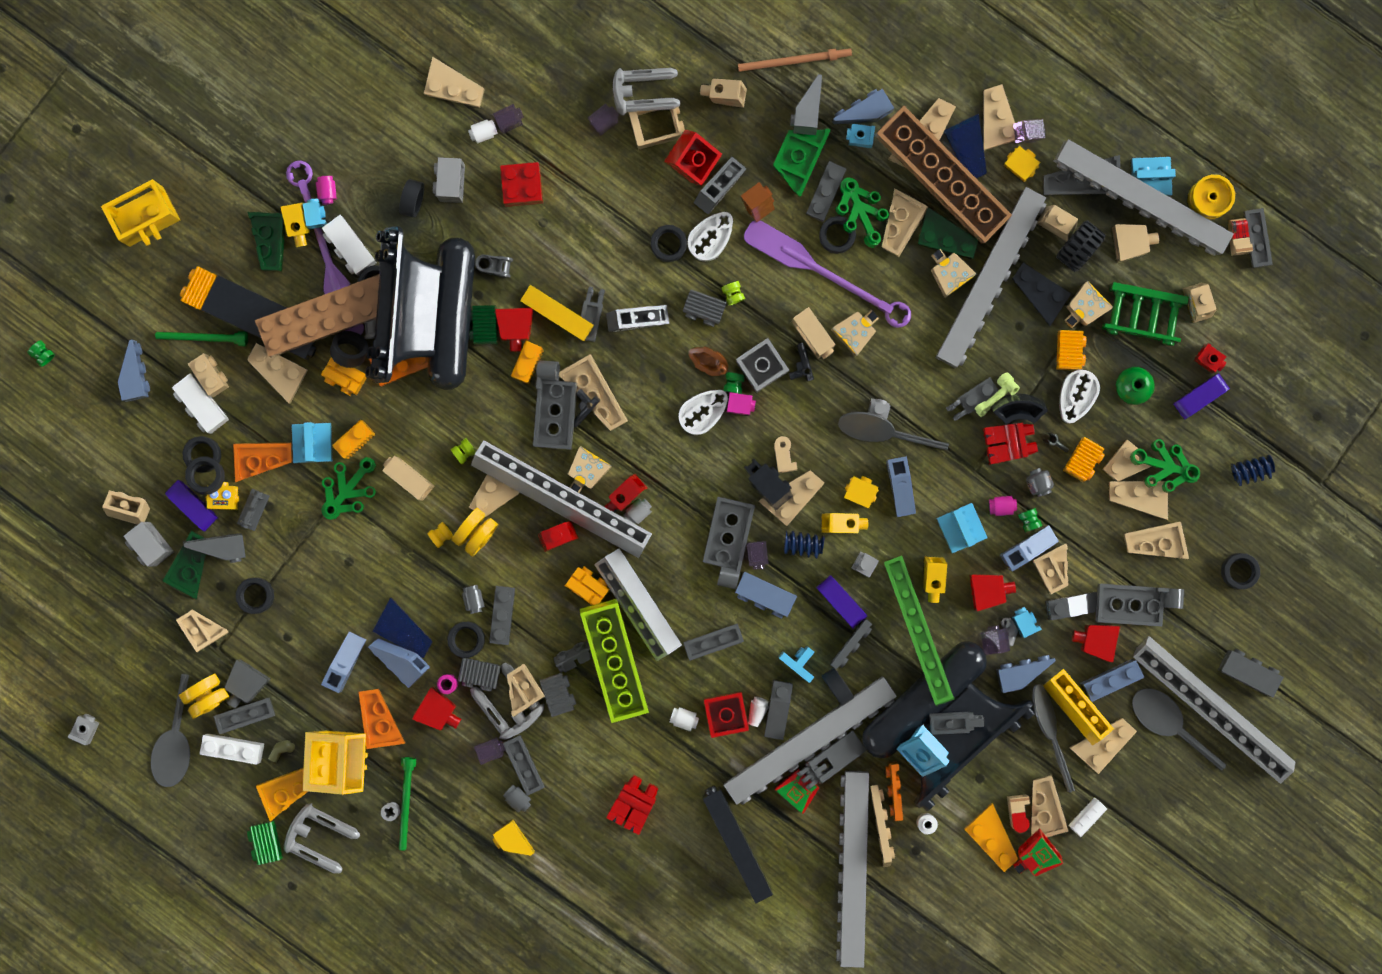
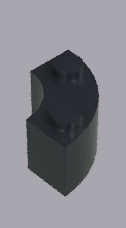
M1020 393L1003 396L991 406L993 412L1006 424L1017 419L1028 420L1034 424L1048 411L1045 403L1038 398Z

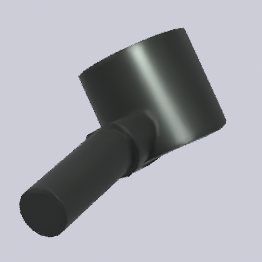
M1047 432L1050 435V440L1043 439L1044 443L1055 445L1066 453L1069 451L1066 446L1058 441L1056 434Z

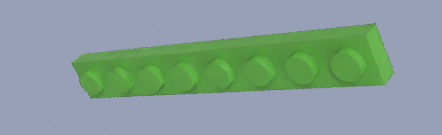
M902 556L888 560L884 564L934 703L938 706L954 700Z

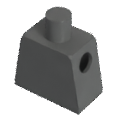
M236 660L225 685V690L232 693L226 703L236 708L241 700L246 703L251 702L271 678L243 660Z

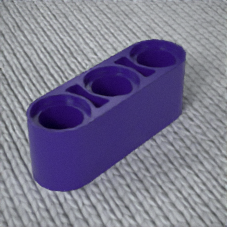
M1217 373L1173 405L1185 420L1227 392L1230 388L1221 375Z
M179 479L165 492V495L204 532L218 518Z
M831 575L816 587L853 629L867 617L866 613Z

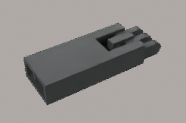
M850 731L805 764L806 767L800 770L797 775L800 777L806 773L807 776L801 779V781L805 783L810 779L811 782L805 786L808 790L817 783L825 782L863 754L866 749L854 731ZM826 758L829 761L828 763L831 764V766L828 768L825 763L822 764L819 768L817 767V765Z

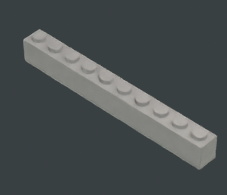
M1069 139L1063 142L1053 160L1057 163L1059 169L1073 172L1075 178L1081 181L1084 179L1089 181L1090 186L1097 190H1105L1107 192L1106 195L1115 200L1119 198L1124 201V206L1140 210V215L1146 218H1154L1156 220L1155 223L1164 228L1168 226L1173 229L1172 233L1179 237L1184 235L1189 238L1188 242L1198 247L1199 245L1205 247V251L1213 256L1223 254L1234 235L1232 232Z
M1027 187L1021 193L1011 212L1012 216L1007 220L937 353L936 359L955 369L958 365L962 366L967 356L964 354L967 348H972L976 340L973 338L976 331H981L985 323L982 321L985 314L989 315L994 306L991 302L994 297H999L1003 289L1000 287L1002 281L1006 282L1009 278L1011 264L1015 265L1018 261L1020 247H1025L1029 239L1027 237L1029 230H1034L1038 222L1035 220L1038 213L1042 214L1047 205L1044 203L1046 197Z
M486 441L482 442L474 455L471 466L637 558L640 557L652 533Z
M1150 636L1136 648L1133 658L1281 784L1294 772L1295 761Z
M882 676L855 694L854 699L843 706L839 705L725 782L724 787L736 805L739 803L745 804L751 799L750 795L755 792L757 794L767 789L766 785L771 781L776 783L783 778L782 774L787 770L792 772L797 769L799 762L802 760L808 761L815 756L814 752L821 749L823 751L831 745L830 741L835 738L839 740L847 734L846 731L851 727L856 729L862 725L863 722L861 720L867 716L869 719L879 713V708L890 706L897 696Z
M845 771L844 775H841V787H844V795H840V806H844V812L840 814V826H843V833L839 834V845H843V851L839 853V864H842V872L838 873V884H842V891H838V903H841V911L837 912V922L841 923V930H837V942H840V950L837 949L836 961H840L841 967H864L868 771Z

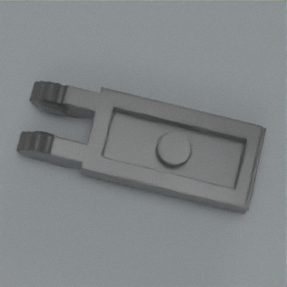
M589 286L581 317L594 325L585 340L595 342L603 309L602 303L605 290L601 289L599 291L598 302L594 303L590 302L594 290L593 287Z
M989 377L957 398L958 400L946 407V409L951 411L957 405H962L964 410L953 417L954 421H956L965 414L973 412L978 404L986 402L999 390Z

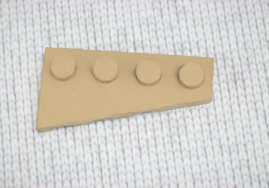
M878 785L870 786L874 815H876V829L880 837L879 847L881 854L883 853L884 860H882V865L887 867L891 866L895 854L893 847H889L888 839H891L890 828H886L885 820H888L886 808L882 809L881 801H884L883 790H879Z

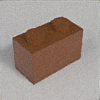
M760 182L741 195L745 209L756 223L775 210L772 192L767 186L763 187Z

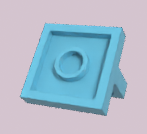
M1171 157L1131 159L1133 177L1167 196L1172 195V179L1176 177L1175 169H1171Z
M309 422L292 424L293 463L333 461L331 423L315 424Z
M972 503L936 518L951 553L975 545L977 542L987 538Z
M808 646L805 648L801 647L794 655L797 657L795 661L785 652H781L778 656L780 660L809 683L813 680L814 676L803 668L813 655V650Z
M923 725L917 728L908 741L900 744L897 748L900 754L922 777L945 767L949 763V760L946 758L949 752Z

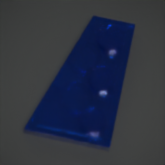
M979 114L944 130V134L957 160L976 179L986 175L987 169Z
M392 597L389 599L372 631L404 649L417 653L421 658L426 656L433 642Z

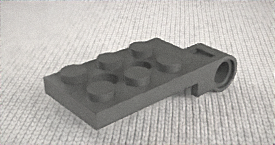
M539 360L537 364L536 389L538 390L533 447L572 450L577 383L559 381V362ZM555 404L560 407L558 415L551 413V407ZM555 423L558 425L559 431L553 435L550 433L549 427Z
M721 497L717 498L703 562L721 566L718 586L736 589L755 505ZM734 514L737 516L738 521L735 525L727 523L728 515ZM725 533H731L733 535V542L725 544L722 541V536Z
M1098 584L1095 622L1162 627L1164 607L1183 609L1184 589ZM1116 598L1120 601V607L1117 610L1112 607V602ZM1133 600L1139 603L1136 611H1133L1130 606Z

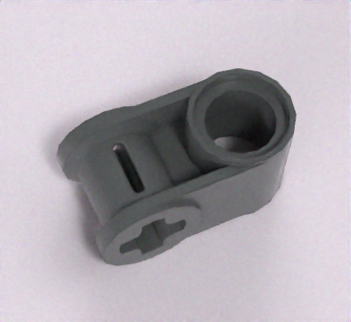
M480 255L477 257L475 265L480 273L510 278V264L513 262V258ZM481 260H488L490 262L489 267L486 269L480 268L479 263Z

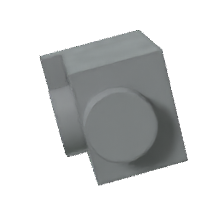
M871 398L868 413L887 419L890 403H887L885 400Z
M860 551L851 568L870 578L879 560Z
M89 714L78 716L68 738L83 745L90 744L99 722L95 721V717ZM82 725L86 728L85 732L80 730Z

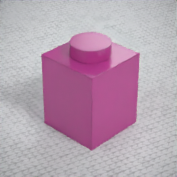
M730 393L727 413L750 416V411L754 412L756 401L752 400V395Z

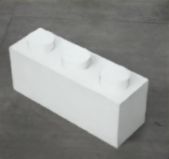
M341 215L322 227L325 232L323 237L329 244L332 242L335 245V253L340 259L344 258L347 264L345 266L351 274L355 273L357 276H360V273L365 268L377 263Z
M188 374L172 387L175 391L173 395L180 403L184 402L187 406L185 408L186 412L198 420L197 426L202 432L206 431L212 434L229 420L213 398L208 396L195 375Z
M205 734L202 738L200 755L259 764L262 760L264 743Z

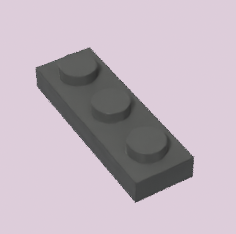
M830 161L828 162L806 215L824 222L846 168Z
M1264 208L1244 211L1243 216L1248 222L1250 244L1253 246V251L1250 253L1252 268L1273 265Z
M496 586L489 643L509 645L515 588Z
M866 619L863 620L831 661V666L836 670L838 667L843 668L849 660L846 658L850 652L854 653L860 646L858 642L862 636L866 638L871 632L870 626L872 623Z
M737 623L683 643L690 661L742 643L744 640Z
M269 697L213 717L219 734L276 715Z
M519 735L504 742L505 750L526 795L528 796L545 788L522 736Z

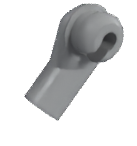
M1004 618L1001 621V625L1007 634L1004 644L1013 646L1018 628L1011 618Z

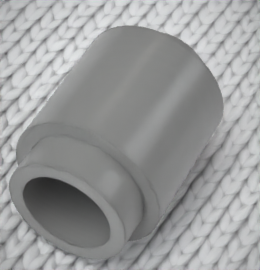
M638 498L625 510L626 513L623 516L628 521L639 524L652 512L650 510L652 506L645 498L643 500Z

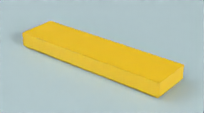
M532 285L528 287L520 300L582 341L586 339L594 326Z

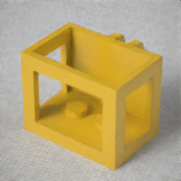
M153 179L101 206L118 240L129 247L142 240L146 246L151 244L149 239L151 235L157 240L161 239L159 231L180 221L164 187ZM147 188L152 189V191L119 208L114 207Z
M329 730L305 732L303 791L342 795L363 792L364 770H367L365 758L368 757V753H365L366 734Z

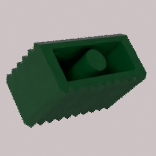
M496 305L472 306L470 322H473V330H470L469 334L470 341H473L475 346L498 345Z

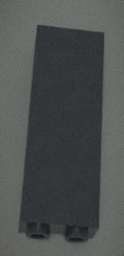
M217 275L201 310L261 338L255 320L287 308ZM316 341L289 352L309 360L316 352L317 347L314 346Z
M714 785L704 790L703 800L755 904L772 896V889L720 786L716 788Z

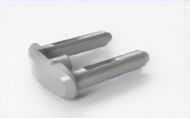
M619 68L615 72L613 79V96L618 113L624 115L626 112L666 110L679 107L680 100L675 98L625 101L623 97H633L632 85L622 86L624 82L672 79L678 75L677 70L673 68L623 71Z
M507 663L501 665L502 673L507 678V674L512 672L514 668ZM473 686L470 690L474 700L500 733V739L505 740L520 734L529 728L544 711V704H540L537 701L529 707L531 713L527 717L523 712L515 717L511 716L516 722V725L511 728L480 688ZM488 708L491 709V711L494 713V715H495V716L497 717V719L500 721V723H501L500 725L496 722V720H495V719L493 718V716L490 714V712L488 711Z
M312 803L306 804L289 827L284 850L286 853L291 852L323 869L339 874L342 872V867L338 862L295 842L296 835L298 834L304 838L307 837L311 827L303 824L307 817L350 839H358L360 833L356 828L314 808ZM318 815L321 816V817H323V818H325V819H327V820H329V821H331V822H333V823H335L336 825H333V824H331V823H329V822H327V821H325V820L319 818ZM300 850H302V851H304V852H306V853H308V854H310V855H312V856L318 858V860H316V859H314V858H312V857H310V856H308V855L302 853Z

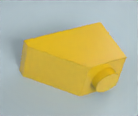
M514 820L493 834L494 838L492 840L498 849L502 848L503 851L529 856L535 852Z

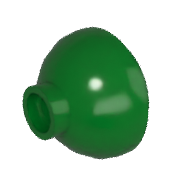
M1141 367L1125 369L1120 373L1116 381L1118 396L1124 402L1131 405H1139L1148 401L1155 388L1152 375ZM1136 381L1141 383V387L1139 389L1135 388L1134 383Z

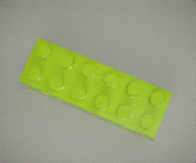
M617 599L581 608L580 615L611 723L649 713Z

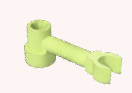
M1009 373L1002 374L997 380V384L1001 389L986 402L984 401L975 407L976 413L980 417H983L990 410V407L1008 392L1014 395L1019 391L1020 387L1014 382V378Z

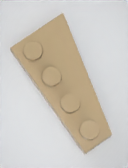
M938 98L920 122L940 140L956 106ZM893 154L888 158V160L905 167Z
M591 355L584 357L559 372V376L565 382L577 383V391L582 389L589 398L592 399L594 396H597L600 399V402L592 411L610 431L628 422Z

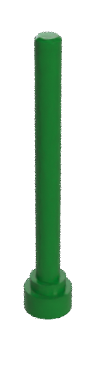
M238 331L234 335L179 332L155 333V338L162 340L234 342V344L244 347L248 345L247 331Z
M412 757L401 758L402 770H404L399 850L405 851L407 847L411 776L414 767H416V758Z

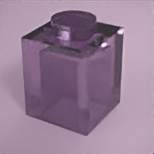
M514 104L493 113L502 134L523 125L521 119L524 116L520 108L516 109Z
M605 104L589 116L588 121L601 136L618 123L617 116L619 114L612 106L609 108Z
M1043 119L1023 120L1013 124L1016 143H1032L1046 138Z
M766 541L746 543L749 566H753V570L765 568L764 565L768 564Z
M999 625L987 627L988 631L981 632L983 650L986 655L1010 651L1007 628L999 629Z
M497 737L474 746L481 765L503 757V752L505 751L502 740L499 741Z

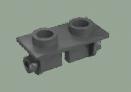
M252 489L237 524L255 531L270 496Z
M588 640L579 642L572 649L561 651L554 657L556 667H558L560 673L575 668L576 663L574 660L576 659L580 664L592 659Z

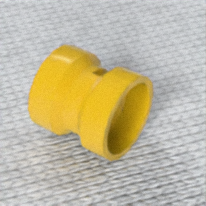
M444 522L438 525V529L430 530L427 533L438 548L443 545L444 541L450 540L454 536Z

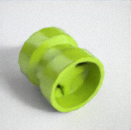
M739 281L721 287L722 292L727 297L726 302L728 306L745 300L744 294L740 291L741 285Z
M467 438L463 439L459 446H454L450 449L461 464L466 462L469 456H474L476 450Z

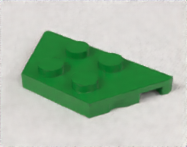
M830 129L817 130L816 135L793 133L794 130H789L776 157L773 167L800 198L831 131Z

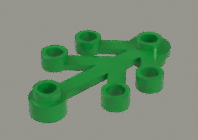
M845 178L840 184V190L843 195L840 204L836 207V212L838 215H845L849 210L848 201L851 199L853 206L849 218L844 224V230L848 233L853 232L857 228L856 219L859 216L867 233L864 237V242L868 247L874 248L881 242V236L877 231H874L866 213L876 217L878 221L887 219L889 213L884 208L878 210L859 199L860 196L867 199L869 203L876 204L881 199L878 192L873 191L870 193L860 188L855 179Z
M1157 439L1152 442V449L1159 452L1163 461L1148 457L1143 449H1136L1130 454V460L1134 465L1146 464L1163 469L1157 474L1145 478L1144 483L1149 488L1156 486L1158 481L1172 473L1179 474L1180 476L1173 481L1168 480L1162 484V489L1165 493L1174 491L1175 487L1183 482L1194 483L1200 477L1199 468L1188 463L1182 453L1181 446L1177 444L1171 446L1168 453L1163 440ZM1156 442L1160 444V448H1157ZM1174 448L1177 449V454L1173 451ZM1135 455L1139 457V461L1136 460ZM1171 456L1176 457L1181 466L1175 465ZM1149 478L1153 480V484H1150ZM1167 484L1171 486L1170 490L1167 488Z
M366 457L360 461L359 470L347 485L345 478L346 465L342 462L334 465L339 488V495L335 500L332 489L334 480L330 477L322 480V486L325 488L326 502L322 506V514L325 518L333 520L339 517L340 513L354 511L360 513L364 510V504L360 501H355L350 505L341 504L347 498L365 496L372 498L376 495V489L372 486L353 490L366 473H371L375 470L376 463L372 458ZM367 461L370 462L368 469L364 467V463ZM340 464L343 465L341 472L337 470V466ZM328 479L331 480L329 487L325 485V481ZM369 488L373 489L371 496L367 494ZM357 503L361 504L359 511L355 509ZM330 506L334 507L332 514L328 512Z

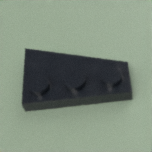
M1025 263L1021 264L1012 278L1025 297L1033 304L1037 312L1045 319L1048 326H1051L1071 293Z

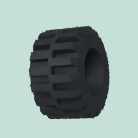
M1087 220L1079 226L1057 253L1056 258L1073 272L1081 269L1098 249L1106 235Z

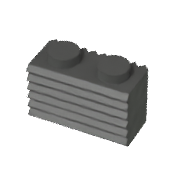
M691 289L683 308V313H686L685 317L696 320V318L704 320V324L714 327L715 324L719 325L727 302Z
M462 658L458 681L462 682V686L473 687L474 684L480 685L481 690L492 691V688H497L501 665Z
M562 673L540 680L551 717L574 710L573 705H576V700L573 694H569L567 687L570 686L567 675L563 676Z

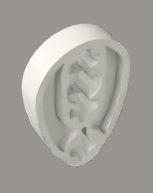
M728 212L714 214L700 222L690 232L688 248L696 259L711 261L721 254L732 232L733 218ZM727 216L729 224H723V226H720V218H725ZM709 231H710L711 233H712L713 231H715V232H716L715 236H716L717 238H716V239H713V238H712V239L709 241L710 246L708 247V246L706 245V246L703 248V251H704L703 254H702V253L696 254V248H695V247H696V246L700 247V246L702 245L703 242H702L701 240H702V239H705V240H706V239L709 237V235H708V232H709Z
M1076 370L1064 379L1060 391L1059 409L1061 418L1065 423L1076 422L1095 403L1099 395L1100 385L1093 373L1087 370ZM1086 374L1089 380L1083 386L1086 391L1080 393L1082 400L1075 402V398L1072 396L1078 393L1079 389L1076 388V385H1081L1082 380L1080 376L1083 377ZM1073 408L1072 414L1075 415V418L1068 420V416L1065 413Z
M722 390L707 391L686 401L679 411V422L682 428L693 435H701L708 432L721 418L728 401L727 394ZM716 394L719 396L724 395V402L722 404L717 402L711 405L716 400ZM701 406L709 407V414L707 416L702 414L700 416L701 421L695 420L692 428L684 425L686 418L692 419L694 417L693 412L699 413L701 411Z

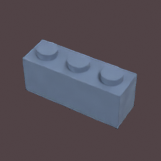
M746 572L743 573L735 590V593L738 594V599L748 602V599L756 602L754 606L764 611L767 607L773 610L772 614L779 618H783V615L788 617L797 598L796 595Z
M1131 659L1081 682L1080 685L1085 695L1093 702L1143 679L1144 676L1137 661Z

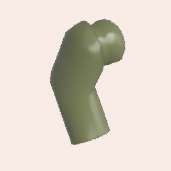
M289 740L276 743L268 759L277 763L281 753H292L294 751L295 744Z

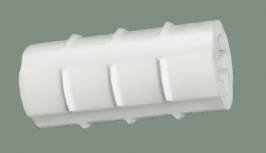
M1094 797L1068 826L1078 836L1082 837L1103 815L1107 808Z

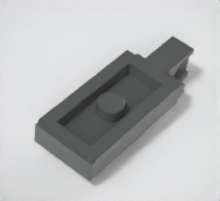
M973 712L929 714L930 733L932 735L970 733V731L974 730V727H984L983 715H974Z

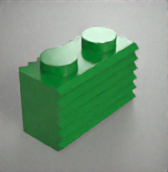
M275 820L249 827L250 831H247L249 842L253 843L254 849L251 850L253 861H257V865L278 861L283 858Z

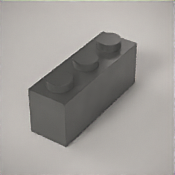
M1234 649V651L1227 650L1218 671L1273 698L1284 678L1279 675L1280 671L1270 666L1268 669L1261 666L1263 662L1253 657L1251 660L1244 657L1245 653L1238 649Z

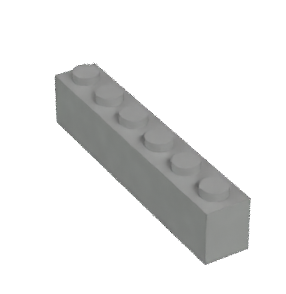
M620 548L594 564L656 661H659L682 645Z

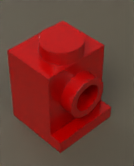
M1207 343L1202 347L1194 361L1211 373H1215L1217 370L1220 372L1227 363L1224 360L1227 356ZM1212 355L1216 357V362L1210 360Z

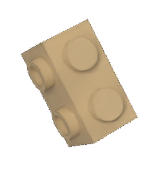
M203 353L188 363L208 396L215 397L229 388L226 383L228 379L222 371H218L216 367L217 362L211 355Z
M110 490L102 507L107 516L134 524L145 522L150 510L146 500L143 498L132 497L122 492Z

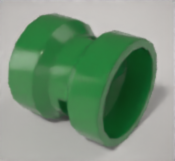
M42 340L37 341L27 351L31 358L36 359V363L40 367L47 365L55 356L51 350L46 348V344Z
M727 372V383L724 385L723 391L742 394L743 389L741 385L745 380V375Z
M1036 508L1018 514L1019 520L1024 524V532L1043 526L1041 520L1037 518L1038 512Z

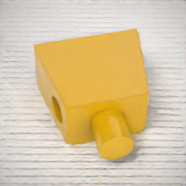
M304 203L281 207L287 236L294 237L296 247L307 245L305 234L310 233V229L306 227L303 210ZM296 222L300 225L299 230H296L294 227Z
M822 514L821 533H859V530L868 529V519L859 518V514Z
M944 557L924 558L923 588L928 593V602L939 603L940 593H945L947 562ZM938 580L936 584H932V582Z

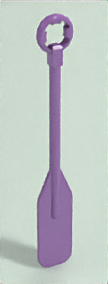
M295 161L288 166L286 176L289 183L300 188L304 201L307 203V200L312 199L307 185L312 179V169L304 161ZM305 165L306 168L304 170L308 175L306 181L303 179L298 181V183L293 182L294 177L293 173H290L291 169ZM321 227L314 228L326 265L324 293L327 294L349 286V281L332 262ZM361 324L345 331H353L361 335L364 331V325Z
M754 220L745 231L744 240L747 244L787 267L813 270L885 312V318L891 326L899 328L909 323L911 311L905 303L893 302L888 304L823 268L813 260L801 243L762 221L756 223ZM894 306H899V309L903 311L906 310L907 315L902 319L903 323L897 324L896 320L890 319L889 314H891Z

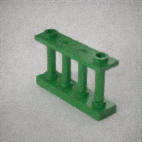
M1116 282L1110 284L1109 292L1114 293L1115 299L1110 324L1105 323L1102 325V329L1107 330L1106 333L1118 335L1119 332L1163 341L1164 345L1174 346V343L1177 344L1181 341V338L1174 337L1179 309L1188 304L1189 297ZM1125 295L1133 296L1132 299L1134 300L1129 328L1117 326L1122 299ZM1144 299L1151 300V303H1153L1148 331L1136 329L1141 302ZM1163 302L1169 303L1171 307L1166 335L1155 333L1160 305Z

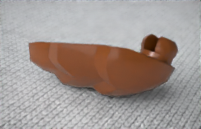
M706 346L694 347L689 350L688 355L694 362L695 367L708 375L720 376L728 371V362L718 351H713Z

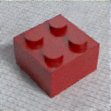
M684 130L664 162L690 183L702 186L722 153L698 133Z
M539 162L500 166L505 207L543 204Z
M741 691L704 698L711 738L749 731Z

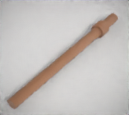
M851 48L842 50L828 49V52L738 64V70L741 72L827 59L833 61L837 60V58L852 56Z

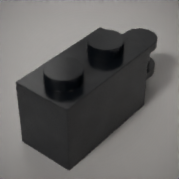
M752 459L751 464L743 467L750 475L748 479L751 485L776 511L793 497L791 493L792 487L786 480L781 481L778 477L780 474L773 466L769 468L767 464H764L761 467L755 459Z

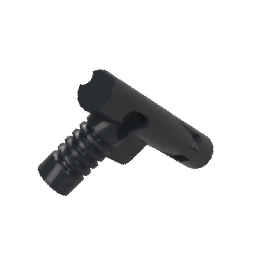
M804 343L797 344L801 362L796 363L798 371L789 373L790 380L806 376L807 382L814 380ZM808 368L810 374H805L804 371Z
M582 389L576 393L582 400L578 405L582 411L574 419V427L576 428L600 402L597 396H594L592 399L589 398Z

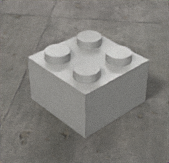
M438 157V163L434 164V174H436L437 182H433V193H435L440 202L463 203L465 164L462 159Z
M768 338L735 360L756 393L789 371Z
M141 522L123 536L127 540L125 544L131 551L135 550L139 555L137 559L143 566H158L174 553L151 522Z

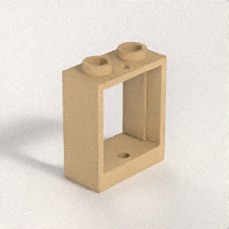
M679 107L670 109L676 133L646 141L643 138L638 115L657 110L628 112L638 150L680 138L685 129L683 121H679L677 114H680Z
M809 307L792 319V324L817 359L820 357L825 359L834 352L835 343Z
M397 456L389 457L383 464L385 468L382 471L418 500L423 501L435 487Z

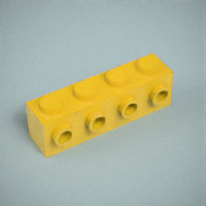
M1064 669L1043 685L1045 690L1092 746L1114 730Z

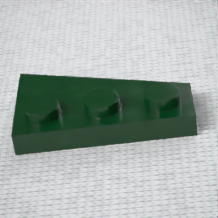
M928 207L917 245L935 250L941 249L943 252L955 253L958 256L973 259L978 240Z
M248 212L252 224V233L257 245L256 250L261 270L282 272L285 224L282 213Z
M191 531L186 541L203 539L205 537ZM182 546L163 582L197 600L206 554Z

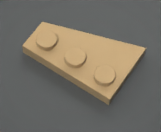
M1181 522L1123 534L1127 553L1189 559Z
M1052 775L1033 780L1031 836L1038 829H1041L1046 837L1068 832Z

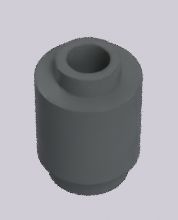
M478 585L462 588V597L466 611H470L471 614L482 612L481 608L485 606L481 589H478Z
M514 785L503 795L506 799L505 801L517 813L520 811L524 813L531 806L529 803L531 798Z

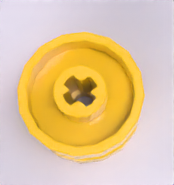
M1221 175L1203 177L1191 187L1188 193L1189 208L1209 220H1214L1224 215L1232 208L1235 202L1233 185L1227 178Z
M476 508L466 518L451 539L458 546H462L470 539L465 546V552L472 557L486 545L499 525L491 518L480 525L485 518V513L479 508Z
M216 674L201 680L179 695L183 704H189L196 700V703L188 709L192 719L210 712L229 698L225 688L212 692L220 684Z

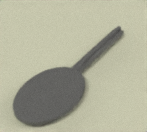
M851 412L841 416L838 421L839 428L845 434L862 441L880 442L895 437L943 450H948L949 446L948 443L895 431L891 422L872 413Z
M181 674L172 730L165 732L159 737L151 755L152 774L157 783L164 787H172L179 783L185 776L190 762L188 740L179 731L184 707L179 695L187 690L189 679L187 674Z
M1037 684L1033 688V705L1036 718L1044 735L1052 741L1067 792L1070 793L1075 791L1056 738L1057 722L1054 708L1045 688Z
M1141 689L1135 693L1132 699V707L1142 725L1158 735L1173 736L1178 734L1221 771L1225 768L1226 764L1182 728V713L1169 696L1155 689Z

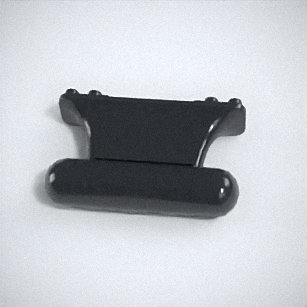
M388 227L384 231H378L376 241L381 243V250L375 252V261L379 262L380 271L375 339L373 347H369L367 350V358L372 359L371 367L368 366L366 368L365 376L366 378H371L374 383H387L391 380L393 368L397 363L410 358L429 357L428 378L431 383L443 390H453L464 382L466 376L475 266L474 248L468 241L462 238H449L439 245L436 265L417 259L407 251L403 243V230L401 227Z
M970 641L957 644L940 659L954 700L936 706L925 675H923L863 731L862 741L867 752L873 757L883 759L895 754L898 751V746L908 741L918 727L923 725L930 732L929 714L973 712L974 715H983L984 727H974V730L970 731V733L933 735L949 752L946 756L949 763L945 767L924 777L920 775L921 788L914 800V804L918 808L923 807L926 811H929L935 805L931 798L936 794L940 798L946 796L950 791L946 785L995 738L1007 729L1014 733L1021 727V724L1017 721L1021 716L1028 720L1035 714V711L1032 709L1033 703L1028 699L1017 704L1000 703L982 693L972 683L986 669L987 658L983 649Z

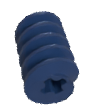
M1266 455L1265 458L1261 456L1258 460L1256 458L1251 459V461L1245 460L1243 464L1237 462L1236 466L1232 463L1231 470L1234 480L1239 486H1242V480L1248 485L1250 478L1256 483L1258 476L1261 481H1264V475L1272 479V473H1275V465L1271 455Z
M786 531L784 553L787 554L791 550L792 555H795L799 551V555L802 557L804 552H806L808 558L814 553L815 559H817L820 554H823L825 536L822 535L820 540H818L817 534H814L811 539L809 533L803 538L802 532H799L797 537H795L794 531H791L789 536Z

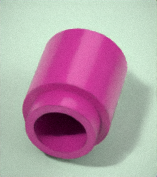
M318 177V182H316L317 199H319V202H322V205L333 204V201L337 200L333 177Z
M1012 496L989 499L990 515H1014V511H1017L1016 499H1013Z
M445 674L438 679L437 687L441 693L450 694L457 689L458 680L452 674ZM446 680L452 682L451 687L445 685Z

